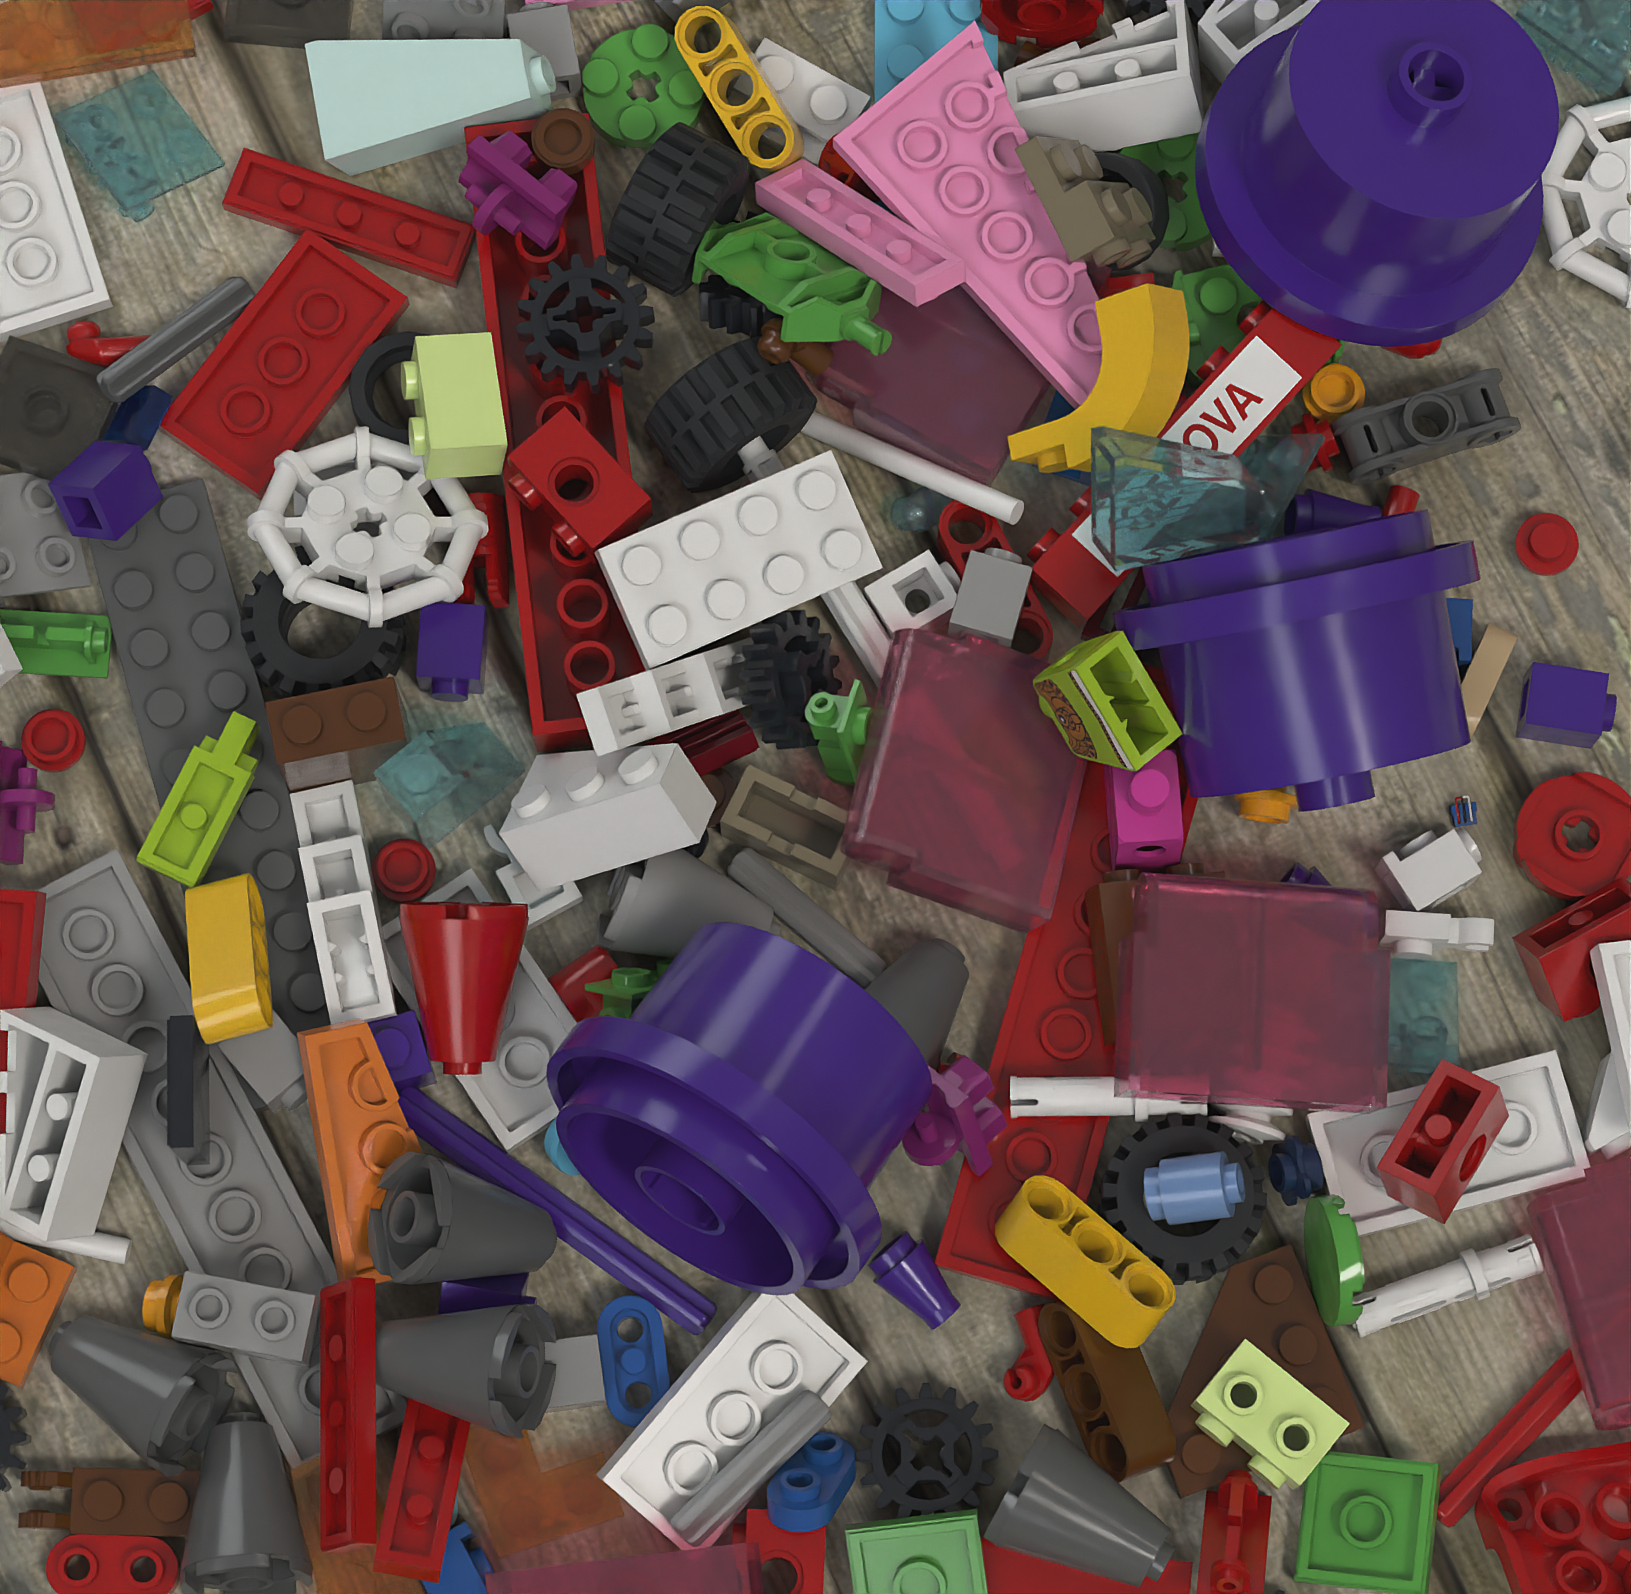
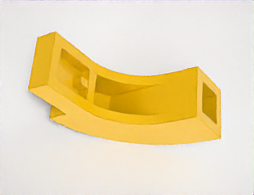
M1146 283L1095 301L1102 343V361L1094 388L1087 399L1069 415L1007 436L1011 461L1038 465V470L1041 473L1074 469L1105 474L1118 469L1143 452L1157 437L1170 418L1180 397L1186 377L1190 336L1183 291Z

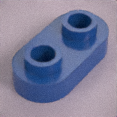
M622 1296L611 1301L601 1312L597 1323V1334L607 1406L618 1422L627 1427L636 1428L671 1386L663 1324L659 1312L653 1304L644 1298ZM627 1319H635L643 1326V1334L635 1342H625L618 1335L620 1324ZM634 1384H644L651 1390V1399L644 1407H633L626 1400V1393Z
M816 1432L778 1469L767 1488V1515L769 1520L778 1528L790 1532H810L827 1525L856 1478V1451L853 1445L834 1433Z

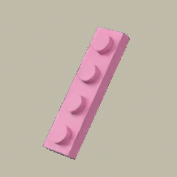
M804 158L755 182L756 202L759 206L916 307L935 299L940 294L966 281L964 259Z

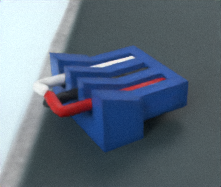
M1468 795L1456 797L1455 804L1449 805L1454 827L1477 824L1476 802H1470ZM1463 798H1467L1468 802L1464 803ZM1457 799H1461L1460 804L1457 803Z

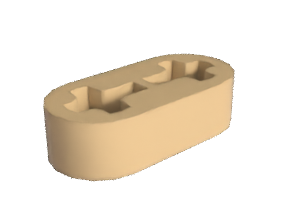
M1490 622L1473 653L1471 663L1461 679L1470 739L1518 638V635Z

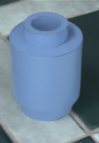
M1224 1151L1161 1159L1159 1167L1146 1168L1144 1172L1145 1199L1149 1215L1153 1221L1166 1219L1169 1225L1229 1218L1234 1216L1235 1203L1244 1202L1245 1184L1241 1166L1239 1163L1230 1164Z

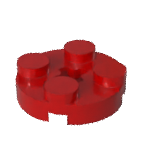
M1577 772L1569 776H1560L1553 780H1547L1537 786L1520 807L1513 828V857L1516 863L1524 870L1529 880L1545 893L1567 901H1579L1621 877L1627 879L1631 875V796L1617 783L1604 776L1590 772ZM1582 821L1590 826L1587 837L1595 842L1594 848L1589 850L1581 847L1577 852H1574L1566 846L1568 839L1561 834L1562 827L1565 825L1574 828Z

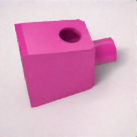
M1162 750L1138 771H1128L1103 764L1112 871L1141 869L1142 877L1166 875V867L1179 865L1183 846V822L1176 750ZM1144 846H1161L1160 849L1153 851L1136 850Z

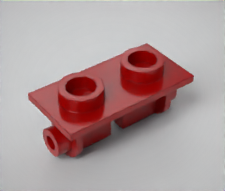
M1232 1470L1219 1483L1218 1491H1206L1196 1594H1264L1272 1496L1258 1495V1486L1252 1481L1253 1477L1247 1471Z

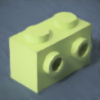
M491 332L415 336L411 361H402L401 387L404 400L414 399L416 417L409 418V445L412 456H422L425 479L501 475L508 443Z
M1246 1339L1239 1344L1190 1405L1201 1414L1195 1421L1201 1430L1224 1447H1227L1233 1440L1252 1456L1247 1466L1258 1477L1277 1490L1283 1483L1293 1490L1301 1486L1350 1424Z

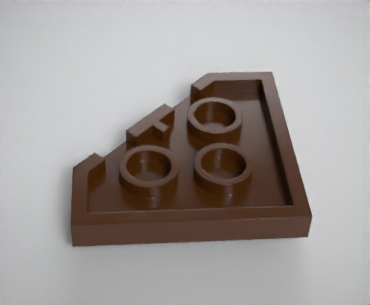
M1291 1244L1233 1265L1226 1273L1218 1296L1167 1412L1176 1437V1453L1174 1459L1167 1467L1180 1499L1218 1485L1226 1478L1227 1473L1232 1470L1252 1472L1247 1466L1252 1456L1233 1440L1227 1447H1224L1208 1436L1195 1423L1201 1414L1190 1406L1244 1339L1248 1340L1350 1423L1340 1437L1365 1427Z

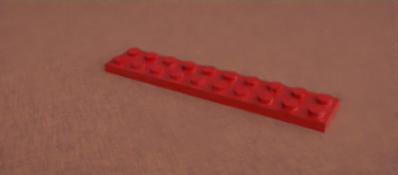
M1142 664L1172 714L1163 669ZM1177 738L1163 750H1176L1183 822L1181 862L1198 798L1190 796ZM1078 756L1075 761L988 1071L994 1089L986 1097L1001 1110L1007 1127L986 1144L993 1165L982 1175L978 1176L971 1171L968 1160L964 1156L934 1263L939 1269L1051 1301L1060 1299L1000 1246L995 1236V1224L1024 1182L1033 1176L1044 1175L1054 1178L1087 1204L1111 1116H1017V1118H1011L1010 1076H1122L1131 1044L1104 1046L1085 892L1098 883H1103L1102 874L1112 871L1103 763ZM1144 846L1136 850L1153 851L1160 849L1161 846ZM1166 875L1142 877V879L1166 877Z

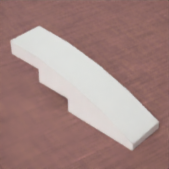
M749 637L576 694L596 756L598 757L748 706L742 705L741 701L742 696L748 691V683L739 678V671L744 669L746 661L741 652L742 646L753 645L752 638Z
M352 780L291 793L290 799L300 843L298 851L309 900L307 908L331 1025L355 1019L371 1022L397 1016L379 905L356 787Z

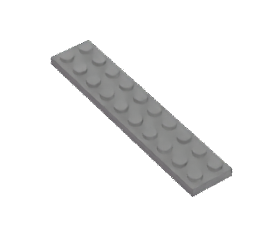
M116 848L36 890L47 893L39 981L52 1007L148 1053L122 1142L189 1272L311 1294L320 1300L321 1288L338 1283L335 1263L233 1068L217 1047L219 1042L209 1044L210 1165H186L167 1145V1020H170V1016L193 1015L195 1017L191 987L121 853ZM320 1321L310 1368L232 1353L267 1423L273 1426L278 1444L298 1480L320 1469ZM376 1385V1439L403 1424L407 1406L405 1396Z

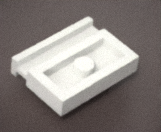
M764 37L754 55L802 133L804 153L801 159L804 158L818 167L821 152L826 143L869 109L871 96ZM741 75L734 85L733 92L728 98V103L731 106H740L751 98L753 81L749 75ZM773 127L767 129L761 135L759 141L781 153L786 145V136L781 127Z

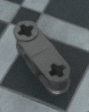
M1490 368L1458 379L1453 383L1434 389L1421 391L1418 394L1383 405H1371L1354 410L1333 421L1330 424L1334 436L1341 437L1353 469L1348 474L1351 484L1357 486L1372 483L1388 477L1397 471L1469 448L1475 449L1489 446L1516 434L1521 429V424L1518 417L1510 416L1500 390L1499 383L1503 380L1500 369ZM1422 416L1431 419L1439 428L1440 435L1437 437L1421 435L1414 428L1412 418Z

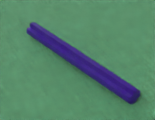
M407 1087L399 1094L398 1103L409 1128L413 1129L417 1136L467 1172L547 1210L552 1218L558 1238L641 1298L649 1301L655 1308L692 1335L698 1336L710 1324L716 1314L717 1306L708 1297L417 1087Z

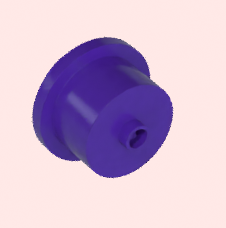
M1321 0L1310 11L1301 25L1271 36L1247 53L1227 75L1209 106L1200 128L1195 154L1196 189L1206 225L1228 264L1247 286L1277 311L1316 332L1347 342L1384 347L1428 343L1455 334L1485 316L1499 303L1520 275L1533 253L1543 216L1542 173L1551 159L1559 130V106L1554 81L1548 65L1531 37L1517 21L1491 0Z
M1428 509L1330 526L1142 566L1149 603L1113 612L1116 631L1124 632L1133 651L1158 647L1172 715L1183 733L1178 737L1191 797L1225 796L1293 785L1299 812L1332 808L1375 797L1371 770L1436 755L1462 747L1471 742L1445 590L1479 581L1481 576L1474 540L1435 545Z
M714 922L700 927L628 1019L613 1016H596L578 1022L550 1058L546 1071L550 1093L560 1111L556 1118V1129L560 1143L580 1174L608 1204L652 1240L700 1270L740 1288L776 1296L795 1293L802 1286L818 1289H835L846 1286L854 1281L879 1245L882 1236L879 1212L868 1190L918 1117L932 1093L931 1073L919 1048L898 1021L862 987L818 956L784 938L755 927L730 922Z

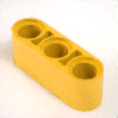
M696 6L688 9L679 17L675 26V42L742 155L748 157V160L754 166L771 174L801 160L804 153L802 133L737 26L730 18L712 7ZM717 22L721 29V39L718 46L710 52L698 53L694 45L697 30L706 23ZM739 75H749L753 81L751 98L745 104L731 106L726 97V89L729 82ZM781 127L786 136V145L783 151L775 158L763 159L758 150V141L761 135L767 129Z
M250 873L186 889L185 909L191 996L196 1023L202 1039L209 1045L272 1029L273 1009L265 916L261 896L253 876Z
M1041 1175L1027 1179L995 1224V1236L1000 1246L1105 1339L1116 1346L1136 1348L1143 1344L1172 1307L1176 1299V1289L1172 1280L1162 1269L1066 1186L1054 1178Z

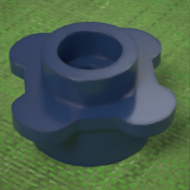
M1295 1135L1286 1137L1285 1145L1283 1143L1273 1145L1272 1155L1268 1163L1269 1177L1273 1188L1281 1194L1283 1202L1287 1206H1293L1297 1204L1298 1197L1300 1199H1307L1311 1194L1318 1193L1323 1185V1166L1316 1147L1311 1142L1301 1143Z

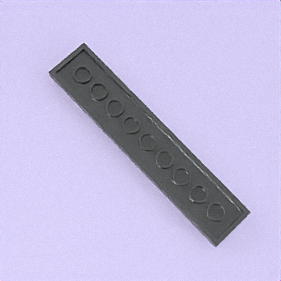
M202 478L160 490L163 498L117 541L88 538L160 810L194 745L199 747L206 735L219 740L233 711L256 721L258 726L261 727V731L249 756L259 761L253 774L255 778L200 885L250 873L253 876L264 909L272 1009L297 1037V1032L331 1025L307 908L309 900L298 851L300 843L290 799V790L276 763L265 699L258 674L247 654L246 644L241 635L240 620L243 619L207 488ZM181 884L182 892L185 899V891L186 889H188V887ZM230 1063L256 1113L270 1110Z

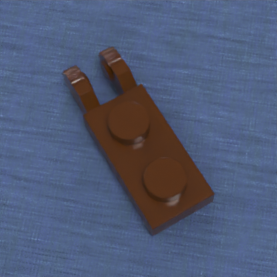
M73 1467V1472L22 1471L20 1487H28L33 1491H50L52 1488L72 1489L71 1514L51 1513L49 1510H28L27 1512L19 1513L18 1528L70 1530L71 1535L187 1538L201 1470H183L179 1474L168 1477L153 1469Z

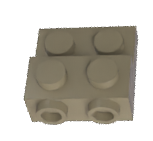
M1035 136L1015 148L1071 262L1096 263L1098 268L1116 262L1118 268H1123L1141 260L1152 252L1149 242L1156 238L1148 225L1153 217L1145 198L1136 188L1130 189L1128 183L1099 181L1098 179L1103 177V171L1097 157L1087 145H1081L1079 140Z

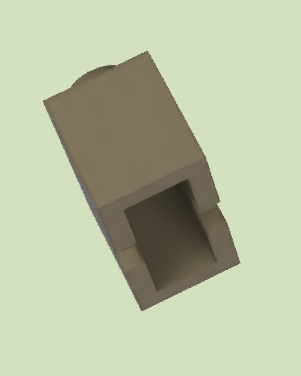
M748 764L720 820L722 837L745 848H752L758 854L835 891L861 842L865 819L819 797L816 799L795 789L794 785Z

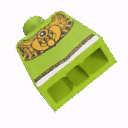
M1115 631L1077 644L1033 679V687L1039 695V705L1042 712L1047 717L1053 719L1071 751L1080 758L1128 771H1138L1183 734L1123 631Z

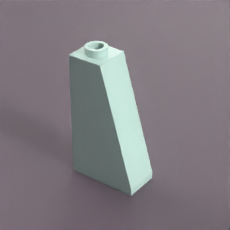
M521 39L315 40L305 44L325 161L349 176L466 142L464 127L539 119L545 113L553 110L550 93L555 92L556 81L552 66L546 56H541Z

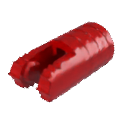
M467 493L476 509L487 515L489 531L485 537L479 540L462 581L464 591L453 603L475 605L474 568H486L489 601H491L494 609L509 607L510 591L505 499L503 496L493 493Z

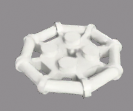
M1631 96L1588 107L1576 104L1565 112L1566 122L1557 136L1551 159L1542 173L1544 195L1542 223L1553 255L1549 262L1557 271L1565 269L1624 301V307L1631 309V205L1627 201V197L1631 196V137L1608 143L1598 131V129L1631 121ZM1583 143L1593 155L1594 160L1581 181L1565 179L1562 176ZM1561 199L1573 200L1577 203L1585 232L1579 237L1573 238ZM1594 245L1602 250L1606 247L1620 254L1619 259L1628 263L1627 274L1590 255L1586 251Z
M355 427L352 434L299 452L285 450L275 458L274 467L276 470L257 512L251 514L247 519V532L252 540L260 544L284 586L283 596L292 603L297 604L301 601H306L367 621L368 628L382 627L385 620L441 600L448 603L454 602L462 595L464 591L463 578L479 540L487 535L489 527L487 515L476 509L457 477L425 479L422 456H412L409 445L369 433L368 427ZM353 459L355 461L354 471L324 481L313 474ZM370 459L415 473V475L407 481L403 479L397 470L391 467L377 466L371 469ZM434 487L451 517H435L423 496ZM294 490L308 500L302 517L283 516ZM371 522L379 526V536L370 537L366 531L355 532L353 529L357 527L358 523ZM433 542H451L442 564L434 565L426 559L428 549L431 550ZM289 543H301L312 564L302 566ZM339 575L355 580L354 588L365 591V594L327 582L326 580L338 582ZM411 579L417 581L413 584L382 594V589L394 586L396 584Z

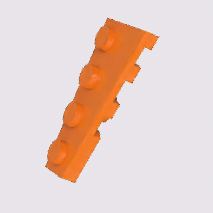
M355 1019L297 1032L338 1282L355 1276L374 1278L375 1284L393 1280L391 1276L381 1275L373 1264L368 1245L370 1209L381 1210L387 1189L377 1188L382 1175L392 1162L409 1151L423 1153L414 1130L409 1128L398 1103L400 1097L366 1021Z

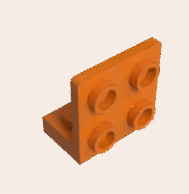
M0 1231V1379L23 1389L77 1268L16 1242Z

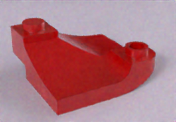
M1631 1441L1533 1459L1501 1471L1484 1485L1481 1491L1482 1494L1480 1493L1475 1504V1519L1486 1550L1494 1549L1501 1561L1512 1594H1631ZM1499 1510L1510 1512L1516 1521L1505 1520Z

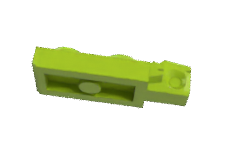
M233 711L219 740L206 735L199 747L194 745L137 855L136 861L139 864L188 888L201 884L255 778L253 774L259 761L249 756L261 731V727L258 726L256 721Z

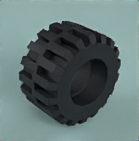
M683 122L673 125L648 150L620 199L607 236L606 255L608 262L619 268L626 265L632 275L673 297L681 295L694 284L692 278L695 255L712 222L715 220L721 225L729 224L738 213L749 180L750 160H748V157Z
M762 336L731 344L693 367L659 398L644 423L645 432L687 491L691 493L718 489L745 476L742 470L745 464L737 453L739 450L758 436H761L768 449H774L778 453L803 429L816 408V403L818 402L816 396L790 360L774 364L760 356L757 350V343Z
M302 545L294 547L297 558L302 566L312 564ZM275 570L268 576L259 571L252 580L256 591L254 595L245 594L242 609L246 617L245 620H240L241 635L246 644L247 654L258 677L266 688L270 687L273 690L276 698L284 699L386 678L388 674L397 675L402 665L399 654L400 651H406L407 641L404 631V625L406 624L403 614L383 621L382 627L368 628L367 621L361 619V626L356 639L342 653L325 659L308 658L291 649L288 643V632L298 613L312 603L301 601L294 604L284 597V586ZM339 575L338 582L326 580L327 582L365 594V591L354 588L355 580ZM393 586L382 589V594L393 591Z
M1181 1114L1167 1115L1165 1120L1156 1123L1153 1119L1141 1125L1139 1130L1132 1136L1129 1134L1112 1156L1099 1189V1193H1101L1098 1206L1099 1216L1162 1269L1172 1280L1173 1285H1183L1186 1281L1196 1280V1284L1204 1282L1233 1266L1258 1235L1263 1220H1261L1262 1214L1267 1207V1193L1263 1192L1262 1182L1265 1176L1261 1165L1255 1166L1251 1158L1254 1151L1248 1143L1244 1141L1240 1144L1232 1137L1234 1130L1222 1123L1221 1127L1218 1128L1208 1124L1209 1117L1195 1114L1193 1119H1182ZM1224 1151L1230 1164H1240L1245 1184L1244 1202L1235 1203L1233 1217L1216 1219L1210 1228L1197 1236L1182 1237L1162 1230L1148 1215L1143 1201L1144 1172L1146 1168L1159 1167L1161 1159Z

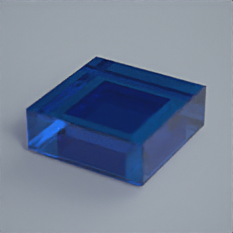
M145 385L124 402L120 403L102 441L140 445L142 451L148 450L172 403L171 399L173 396L155 385Z

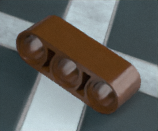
M1061 1299L1046 1304L1041 1309L1038 1318L1040 1337L1088 1456L1118 1483L1168 1465L1174 1459L1176 1453V1437L1140 1347L1123 1348L1114 1345Z

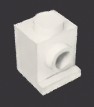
M927 550L866 586L863 595L900 654L907 650V646L950 621L961 580L947 561L938 565L931 552ZM919 595L924 597L928 601L929 607L918 614L909 611L905 602L911 596Z
M1463 828L1457 831L1453 829L1440 838H1437L1434 832L1430 830L1400 850L1405 859L1399 861L1394 851L1382 857L1375 868L1376 873L1401 911L1428 912L1474 884L1482 873L1477 864L1482 861V857L1474 840Z

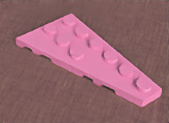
M974 21L833 138V148L899 219L965 260L966 281L959 285L1076 410L1091 393L1100 372L1102 343L1095 308V301H1098L1099 298L1086 272L1087 266L1085 262H1071L1015 151V148L1027 142L1029 138L1025 129L1021 128L1007 98L1006 87L998 70L995 71L983 45L984 39L976 21Z

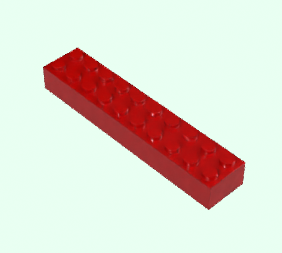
M583 113L590 122L589 113ZM538 119L464 127L466 150L467 146L479 135L488 142H491L505 132L512 131L528 144L532 152L529 165L524 170L537 180L541 179L548 172L540 166L533 153L531 136ZM594 155L590 163L583 170L568 175L576 181L578 187L573 203L563 217L557 239L546 250L522 231L513 236L500 225L486 235L476 230L487 332H491L508 443L503 463V477L532 733L537 752L590 746L592 741L576 694L646 671L600 564L595 565L583 551L577 557L572 556L552 533L550 528L556 522L540 505L534 511H531L508 485V481L513 476L510 473L507 456L564 406L632 478L622 387L615 385L608 376L600 379L599 394L593 395L587 381L579 380L573 393L565 391L563 375L558 374L549 383L544 382L541 377V368L544 361L531 365L527 364L524 350L532 342L518 341L516 330L517 325L528 321L519 316L518 302L519 300H535L530 293L528 282L531 278H536L547 283L550 280L548 270L550 262L554 261L564 272L571 269L573 254H579L583 260L584 267L593 268L594 262L599 255L606 256ZM473 205L474 216L479 209L475 205ZM592 288L605 299L611 300V295L608 292ZM570 291L559 296L549 308L558 307ZM591 316L579 317L580 332L587 333L593 331ZM616 341L609 345L602 354V358L617 348ZM565 348L554 349L569 359L579 361L578 357ZM571 479L560 487L558 494L567 501L578 502L587 498L592 492L593 487L583 479ZM637 529L631 535L638 533L639 530Z

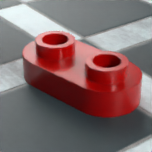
M76 1534L62 1539L53 1547L47 1559L46 1575L49 1584L57 1594H172L180 1581L181 1562L176 1551L168 1543L154 1537ZM77 1555L86 1556L90 1562V1571L81 1580L72 1579L68 1573V1564ZM150 1557L156 1564V1574L148 1582H139L134 1576V1566L139 1559Z

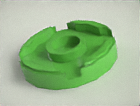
M1334 1194L1311 1197L1306 1205L1304 1216V1250L1310 1287L1321 1318L1326 1325L1331 1327L1356 1323L1362 1314L1363 1306L1361 1304L1352 1305L1353 1293L1362 1292V1284H1365L1362 1250L1354 1220H1351L1349 1213L1339 1214L1338 1209H1343L1346 1202L1339 1195Z

